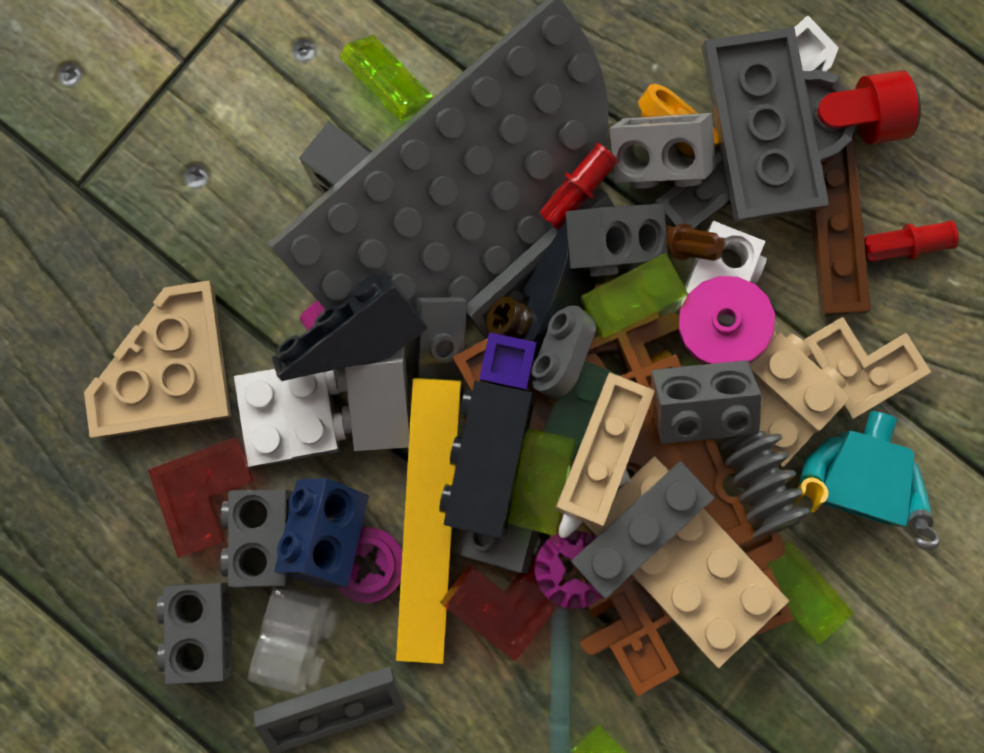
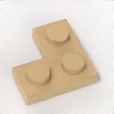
M841 317L803 340L812 350V353L808 356L812 362L821 370L826 365L832 367L847 381V385L843 390L851 398L843 405L841 410L848 421L931 373V370L907 333L867 355L845 319Z

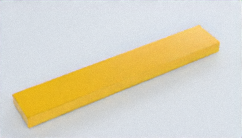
M413 378L396 661L443 664L452 527L443 525L446 514L439 512V505L445 484L452 485L456 466L450 465V453L456 436L458 437L461 381Z

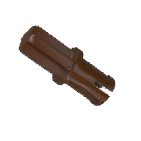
M687 223L678 224L677 226L666 225L668 253L675 259L687 260L690 257L716 261L722 257V250L726 247V242L717 233L696 230Z

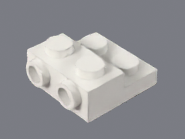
M275 369L234 376L248 467L252 468L341 452L340 440L347 439V434H344L342 412L335 413L332 395L340 393L336 370L281 381L277 377Z

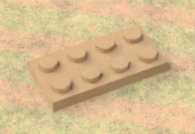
M655 456L652 457L630 478L631 482L622 485L617 490L605 524L601 529L587 523L584 524L597 537L668 472L667 468ZM704 508L632 574L635 580L717 668H720L789 602L786 596Z

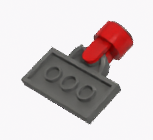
M794 27L705 40L701 46L734 223L826 208L829 202L821 162L833 158L852 140L851 137L856 126L863 141L869 145L909 139L918 129L921 119L920 94L915 80L906 71L900 70L862 76L858 80L855 89L847 90L838 81L840 77L838 75L823 70L803 71Z

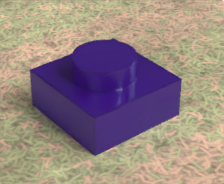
M489 332L479 381L526 391L536 342Z

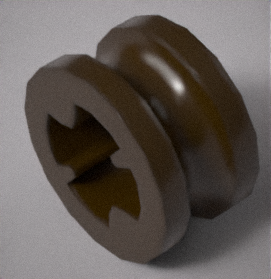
M502 297L489 310L486 327L490 333L523 339L531 327L532 312L527 305L518 303L511 297Z

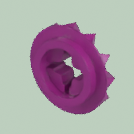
M372 527L361 528L355 556L366 557L370 551H374L376 546L379 547L375 563L386 574L383 576L380 573L370 572L358 583L356 581L360 576L358 573L361 567L355 563L356 560L354 559L348 587H337L349 599L362 603L376 602L389 596L400 584L402 550L398 542L387 532Z
M575 530L569 537L561 538L558 533L548 539L541 547L536 558L535 576L541 591L553 603L564 608L576 609L588 607L602 598L591 584L587 585L584 581L580 582L576 578L565 582L561 587L558 585L566 571L565 567L561 564L562 561L557 557L560 553L565 558L568 557L572 560L596 538L595 536L584 531Z

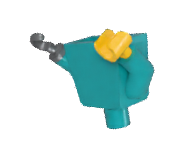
M870 411L864 434L847 431L840 433L838 437H829L805 458L800 485L797 488L802 489L803 494L794 500L793 503L797 504L805 495L808 497V501H812V509L810 510L812 513H815L821 505L890 527H906L908 521L910 528L917 531L918 535L931 540L928 542L916 538L914 544L918 548L934 550L940 545L938 533L931 528L934 522L920 467L914 462V451L891 443L897 423L896 417Z

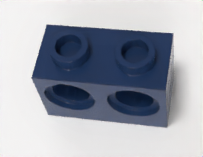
M328 478L297 480L295 489L290 496V510L284 534L278 544V558L274 572L318 587H348L369 495Z

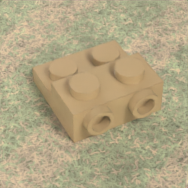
M781 332L773 336L767 351L758 360L755 359L752 363H749L761 393L759 431H765L766 434H781L783 439L771 447L772 451L788 452L789 457L778 465L779 468L784 467L812 435L820 432L851 398L843 390L847 385V381L840 373L827 365L821 370L808 358L812 350L801 338L792 333L786 338Z

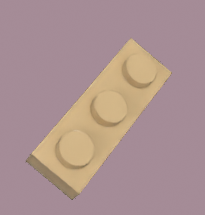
M609 372L555 511L599 529L604 526L655 390Z

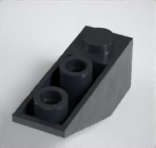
M384 271L377 277L370 276L360 282L353 290V296L340 306L334 305L325 309L316 318L314 326L300 337L294 335L285 340L278 347L276 355L272 360L277 377L281 381L390 358L427 330L428 327L417 309L388 273Z

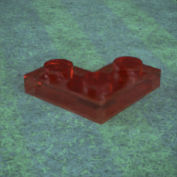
M234 437L148 469L177 557L183 558L226 542L211 498L255 482L239 438Z
M534 554L528 574L519 572L505 591L469 564L440 601L446 609L515 661L558 606L550 601L538 586L535 576L537 557ZM563 578L558 585L561 587L568 581Z

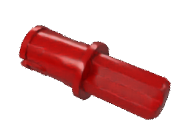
M597 142L572 174L566 172L564 177L567 180L540 210L542 218L554 228L560 229L566 220V212L577 210L587 198L592 200L595 197L592 192L620 161L608 149Z
M952 220L918 227L909 223L905 224L900 230L871 234L864 237L866 259L870 262L904 256L913 260L922 253L943 249H956L959 242L958 230Z

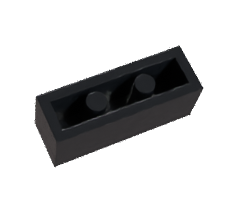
M474 381L473 390H465L460 408V417L466 419L462 438L455 437L450 453V465L456 466L452 485L445 484L439 505V512L446 514L443 525L497 538L507 535L537 397L536 394L480 381Z

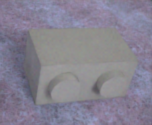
M404 347L387 359L337 369L339 392H347L349 406L342 407L344 434H352L354 451L409 448L411 414Z

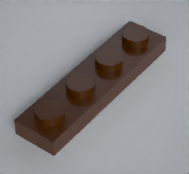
M854 132L851 137L852 140L833 158L821 162L829 205L824 209L811 211L820 316L866 314L871 311Z

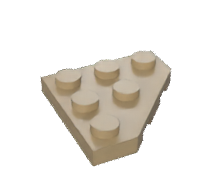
M210 280L164 287L153 301L155 305L139 326H134L113 355L115 357L99 378H94L84 392L90 438L100 439L232 417L214 284Z

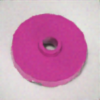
M718 276L701 282L687 295L680 309L679 334L690 355L703 365L744 360L752 363L767 351L774 336L775 312L768 296L756 284L740 277ZM723 315H730L736 322L730 327H724L718 323V319Z

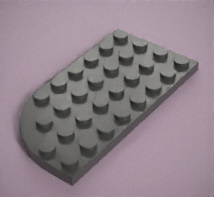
M545 0L267 243L324 309L334 305L340 306L353 296V290L360 282L370 276L377 277L384 271L388 273L416 309L417 298L462 297L469 303L553 227L542 218L540 210L567 180L564 177L566 172L572 174L597 142L605 147L608 130V99L601 66L586 35L563 0ZM415 339L404 347L406 367L415 359Z

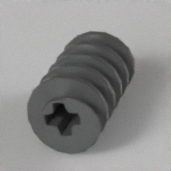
M759 431V434L735 437L720 446L722 451L735 452L726 460V466L729 469L742 470L733 478V485L740 488H750L739 497L741 505L756 506L745 517L747 523L763 524L752 535L753 539L772 535L798 525L799 521L810 513L809 507H793L792 502L803 494L802 489H786L785 484L796 476L795 470H779L778 465L789 457L788 452L772 451L771 447L783 439L781 434H766L765 431Z

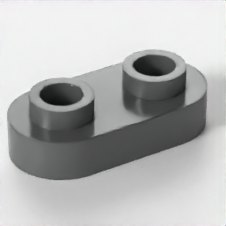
M568 306L552 316L538 357L533 363L531 384L537 391L549 399H559L569 393L575 386L595 335L596 322L594 318L580 307Z

